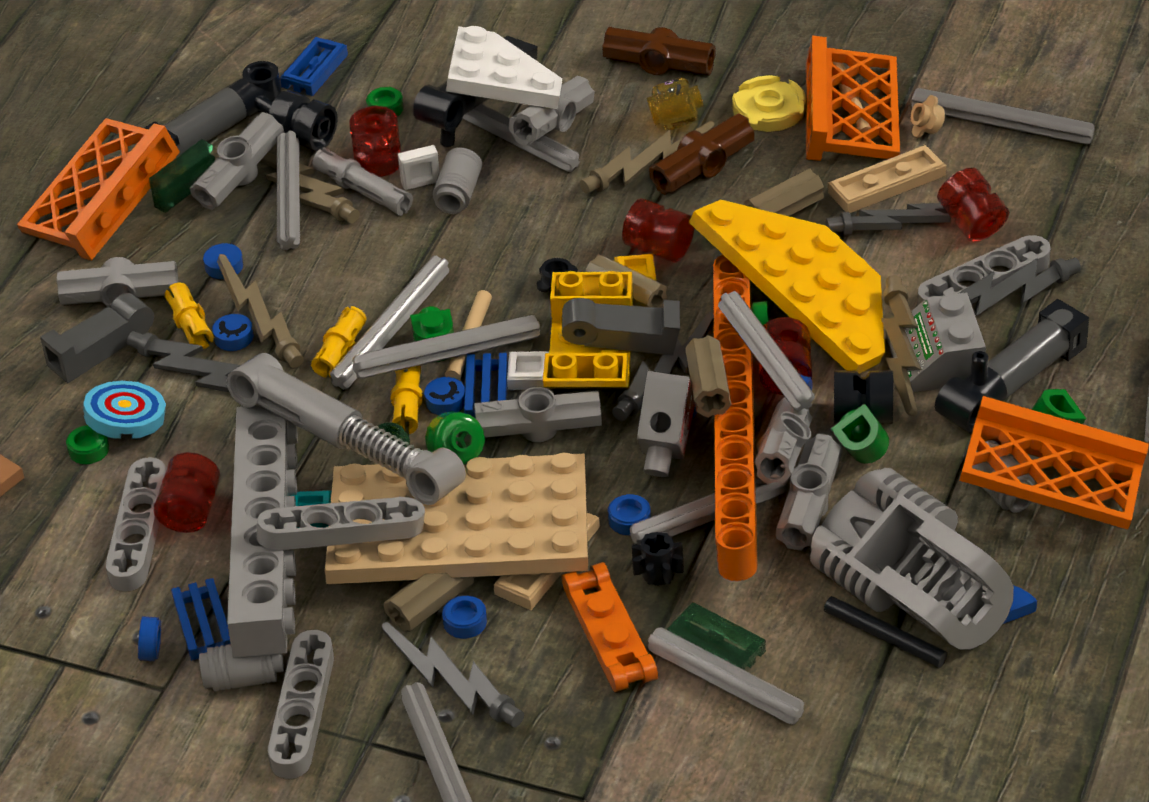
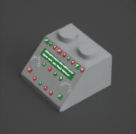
M968 293L926 298L911 311L918 328L904 329L922 369L907 370L913 392L941 389L954 377L964 380L971 375L972 354L976 351L986 352V346ZM886 332V340L889 346L892 358H897L895 350Z

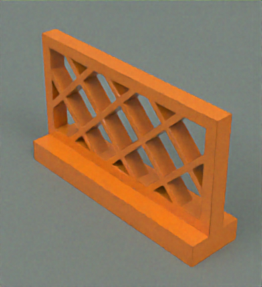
M812 35L806 60V159L821 161L823 151L881 159H890L900 154L897 56L827 48V37ZM832 62L845 63L849 68L842 71ZM870 67L886 68L887 72L878 75ZM860 74L868 82L860 85L851 77ZM841 83L852 90L842 94L834 86ZM878 88L887 96L879 99L870 91ZM860 97L869 105L861 109L851 99ZM842 107L851 115L843 119L834 110ZM879 112L888 120L879 123L870 115ZM860 117L871 126V129L864 133H861L852 126ZM842 131L851 140L833 139V135ZM880 136L890 146L876 144L871 139Z
M105 118L19 221L17 226L22 233L75 248L81 258L92 261L180 151L165 126L154 123L149 129ZM111 132L119 134V138L102 144ZM136 144L135 147L129 152L128 146ZM121 150L122 155L104 162L105 155ZM97 159V165L80 171L85 163ZM115 170L107 179L106 173ZM99 176L100 182L82 188V182ZM74 186L75 192L58 198L63 190ZM93 197L85 206L84 200ZM77 203V209L60 215V209ZM52 213V219L36 224L42 216ZM71 224L65 232H62V227Z
M983 396L959 481L1128 530L1133 517L1142 467L1149 443ZM995 440L999 443V446L990 448L985 441ZM1012 454L1020 464L1008 468L999 457ZM1028 454L1033 455V456H1037V457H1040V458H1037V459L1032 460V459L1029 457ZM987 461L996 472L987 473L973 469L972 466ZM1053 466L1060 473L1061 477L1050 480L1041 469ZM1069 466L1082 470L1074 472ZM1029 473L1037 484L1031 486L1021 483L1017 477ZM1095 478L1104 489L1092 492L1083 481ZM1111 478L1123 481V483L1116 484ZM1071 486L1079 497L1073 498L1063 495L1059 489ZM1113 498L1123 509V512L1107 508L1101 501Z

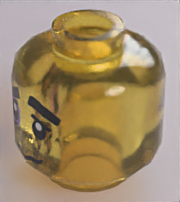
M683 77L655 85L651 92L652 96L647 97L655 126L661 124L667 131L695 123L699 117L698 108L704 107L698 85L691 87L688 80Z

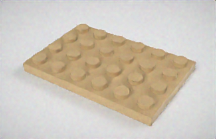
M559 453L544 456L517 455L506 458L476 457L469 460L467 465H464L466 477L463 483L435 504H423L425 507L424 525L419 535L405 539L327 546L325 562L326 584L418 580L424 574L447 573L452 578L589 571L585 453ZM380 464L334 466L331 503L394 497H410L415 499L407 487L406 479L387 470V468L382 467ZM365 519L353 520L354 522L360 524L372 523L371 521Z

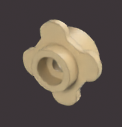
M930 95L923 103H916L913 106L910 119L912 124H914L912 128V135L914 137L920 138L924 132L935 134L941 129L945 119V111L942 106L937 105L938 98L936 96Z

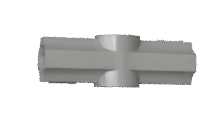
M578 75L561 85L558 109L529 105L510 118L509 131L515 137V142L527 146L552 129L561 132L567 131L572 125L576 113L593 103L595 91L589 85L588 79Z
M262 112L259 116H256L239 136H230L221 141L217 147L218 158L190 187L192 196L200 202L202 207L213 210L223 202L236 186L251 183L258 175L257 164L277 143L278 135L284 133L283 126L275 120L273 115Z
M114 257L105 261L101 268L57 272L60 305L103 302L107 307H110L112 302L124 293H131L137 298L165 296V291L168 290L173 295L169 286L179 282L175 261L134 265V263L126 258Z
M532 387L523 391L519 399L474 403L476 419L482 426L485 437L522 434L529 441L544 442L553 438L557 430L602 426L598 391L554 395L547 388Z
M785 397L777 404L766 432L756 442L758 450L754 461L758 471L756 476L765 483H784L791 476L801 448L811 437L809 426L812 416L809 409L804 408L797 411Z
M816 434L815 437L809 439L805 443L798 466L793 469L791 474L790 490L776 528V539L782 541L788 549L802 551L804 547L811 546L813 534L819 526L821 517L828 511V496L842 456V445L836 443L832 436Z

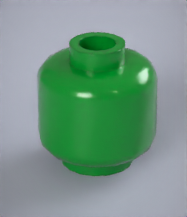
M451 411L441 413L431 421L427 427L425 441L428 451L434 452L438 448L450 449L458 455L463 465H467L469 460L478 457L483 451L485 436L482 426L473 416Z

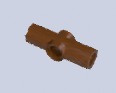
M608 27L602 46L603 57H606V59L639 64L643 70L653 75H661L668 69L710 76L716 56V47L712 43L682 39L672 30L664 27L655 28L651 33Z
M740 113L730 117L704 134L693 130L682 138L677 151L649 167L650 179L654 182L659 192L667 195L700 174L709 178L716 176L725 166L727 157L754 141V130L750 126L748 119Z

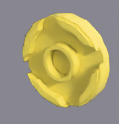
M758 76L743 82L739 86V91L737 93L734 92L732 109L734 116L738 113L745 116L753 130L764 132L781 131L794 126L803 118L806 111V97L804 90L792 80H789L788 84L780 81V77Z

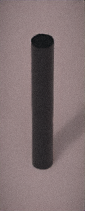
M831 596L825 603L824 612L938 668H941L947 659V651L842 600Z

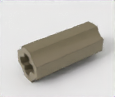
M809 168L744 201V205L791 216L823 199L824 185L819 175L813 173Z
M598 254L593 261L589 262L585 272H632V306L662 308L663 300H667L666 285L606 256Z
M709 335L700 339L693 338L685 347L696 411L708 418L716 414L723 415L732 403L720 341Z
M447 573L424 574L418 580H413L385 601V613L404 632L406 630L411 631L442 608L448 601L472 585L474 577L452 578Z

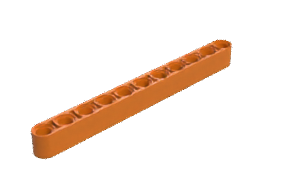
M722 254L714 260L713 264L714 338L720 341L732 405L723 415H714L715 539L719 574L730 581H743L751 578L756 573L758 567L756 475L754 463L753 353L721 312L718 304L724 293L729 294L735 291L739 293L751 309V281Z

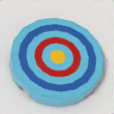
M123 380L106 382L94 387L86 394L83 403L84 419L90 428L104 436L121 439V434H132V439H137L156 432L163 425L166 403L158 391L145 384Z

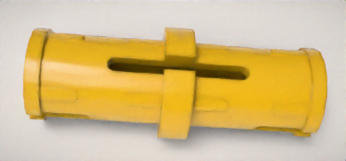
M178 282L170 285L169 289L173 293L174 298L168 290L165 291V298L174 312L173 320L179 329L182 328L189 344L201 345L203 349L208 348L210 345L204 335H206L210 342H213L214 335L205 322V312L199 303L196 304L185 283Z
M348 306L345 307L335 326L329 328L324 334L322 347L311 361L312 369L319 376L327 377L329 375L331 377L330 372L355 345V338L367 320L362 310L355 306H351L350 309Z
M420 365L408 368L407 372H404L405 369L395 371L396 381L390 396L391 403L394 406L392 428L395 432L405 435L406 422H409V434L414 433L418 429V408L423 402L422 390L419 387Z

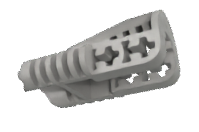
M891 468L877 469L860 477L856 482L854 490L848 492L833 506L822 525L818 526L813 534L810 561L816 569L826 574L827 577L876 612H882L893 604L897 605L935 634L960 650L973 649L988 641L1006 620L1013 603L1014 586L1009 575L991 556L955 531L958 523L956 512Z

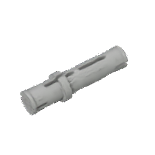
M325 147L322 150L319 149L315 154L312 162L313 168L335 179L337 185L342 188L354 189L400 216L403 213L406 214L413 202L411 193L399 189L375 174L364 170L356 160L342 158Z

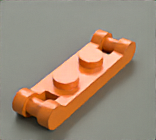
M601 562L591 565L590 571L580 574L576 572L562 574V584L566 596L613 691L618 692L628 689L629 683L642 680L643 683L657 680L658 671L652 655L648 654L611 581L606 564ZM596 588L597 592L585 595L584 590Z

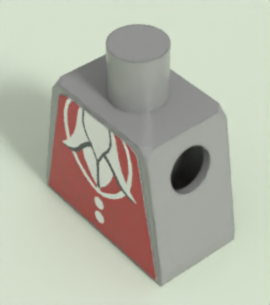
M653 371L647 372L637 440L642 453L646 454L643 472L648 475L667 477L671 458H684L695 408L690 377Z

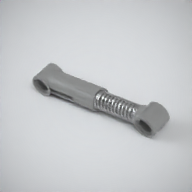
M259 353L228 374V390L234 400L241 406L250 408L259 405L339 449L350 448L365 458H369L370 461H374L376 464H380L400 477H404L410 493L423 504H435L465 480L466 473L463 462L450 449L438 448L434 452L420 450V448H415L414 445H409L408 442H403L402 439H397L395 435L391 436L390 432H385L384 429H379L378 426L363 420L362 414L358 410L284 372L278 360L270 354Z

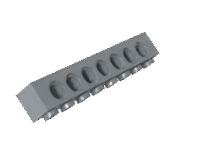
M259 405L250 408L244 406L236 408L227 621L233 658L287 653V635L295 634L293 607H288V605L296 604L294 579H288V577L296 576L294 550H270L264 548L258 543L256 534L257 520L260 513L273 508L296 506L295 496L290 495H297L295 469L298 468L296 450L298 431L296 425Z

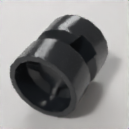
M289 90L282 91L277 95L269 110V114L273 115L275 120L283 126L284 133L288 131L295 132L296 138L299 139V145L315 151L322 150V148H326L329 145L337 128L338 116L335 107L315 99L310 102V99L306 96Z
M834 371V424L839 423L846 413L858 409L863 404H866L880 424H893V371H869L866 377H861L858 371Z

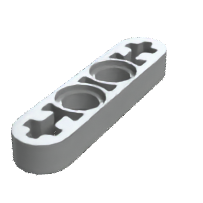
M1024 236L926 280L918 288L917 306L928 297L957 294L967 288L960 285L959 282H977L994 272L992 288L1036 258H1038L1036 274L1047 269L1050 264V243L1040 236ZM994 266H1004L1010 270L997 272L991 268ZM978 297L971 300V304L977 302Z
M148 457L137 460L128 470L106 559L109 583L118 591H133L141 587L148 576L168 490L166 467L157 458ZM149 477V488H146L143 486V482H145ZM146 503L152 505L145 512L137 513L131 511L138 504ZM132 534L145 536L137 543L130 544L124 542V539ZM126 559L132 561L133 566L129 567L127 572H125L127 566Z
M394 497L273 508L265 510L258 516L256 538L261 546L270 550H289L411 538L419 535L423 530L425 507L421 502L410 497ZM365 519L371 521L372 523L360 524L354 522L353 520ZM323 523L329 525V527L317 528L310 524Z
M320 630L302 632L292 643L268 745L270 767L273 773L280 778L293 779L302 776L308 771L312 762L334 662L331 638ZM316 649L313 657L314 664H309L307 655H310L312 650ZM303 680H311L317 683L309 691L301 692L294 689V686ZM302 714L309 717V720L301 726L294 727L286 724V721L294 715ZM289 742L295 743L296 753H293L290 759H285L290 749Z

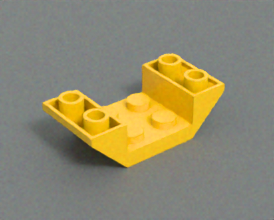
M552 272L550 294L552 327L549 353H545L544 388L629 389L631 351L585 347L584 345H577L566 341L562 336V308L566 302L574 298L590 299L597 304L632 306V272Z

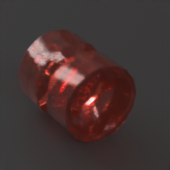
M369 106L355 112L349 120L354 160L359 162L364 170L378 177L394 173L399 169L398 153H401L397 115L393 110L383 106Z
M974 167L963 169L952 175L943 183L937 195L940 204L950 217L955 218L956 225L967 240L971 242L984 240L996 233L1005 224L1010 213L1008 207L998 194H991L992 188L982 173Z
M640 198L636 200L627 213L622 230V240L627 246L643 252L652 251L654 256L677 263L687 253L695 228L689 223L691 215L671 208L665 210L663 205Z
M790 317L776 318L764 324L763 327L800 375L811 377L812 380L810 331L807 326L801 321ZM759 363V377L763 387L772 393L783 395Z
M189 452L177 454L170 459L153 506L154 515L161 524L171 530L183 533L196 532L205 526L221 479L220 470L216 464L205 456Z

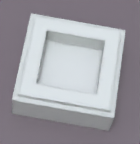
M434 145L398 153L400 178L404 190L437 182L440 170L438 152Z
M549 351L509 352L508 390H527L532 387H543L545 353H549Z

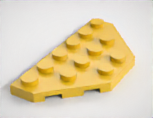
M721 199L693 212L689 223L846 371H858L860 374L880 363L885 353L884 326L881 319L883 318L881 275L843 242L836 233L825 225Z

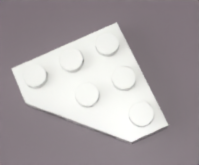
M479 26L458 27L448 74L447 92L558 109L562 85L561 77L495 32L486 31Z

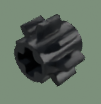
M652 532L645 534L641 540V545L632 544L633 575L642 574L648 585L670 584L675 573L684 572L682 542L673 543V539L668 533Z

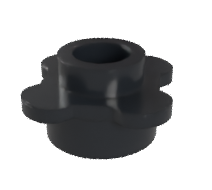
M552 258L545 261L539 268L541 280L536 283L537 289L541 292H551L552 272H578L577 267L563 258Z

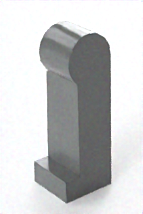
M131 293L119 295L110 307L103 309L61 335L52 329L40 336L46 364L65 382L70 383L127 346V338L132 331L144 335L152 326L154 313L151 308Z
M574 298L566 302L562 308V336L570 343L584 345L585 347L674 355L680 331V301L663 300L662 308L597 304L590 299Z

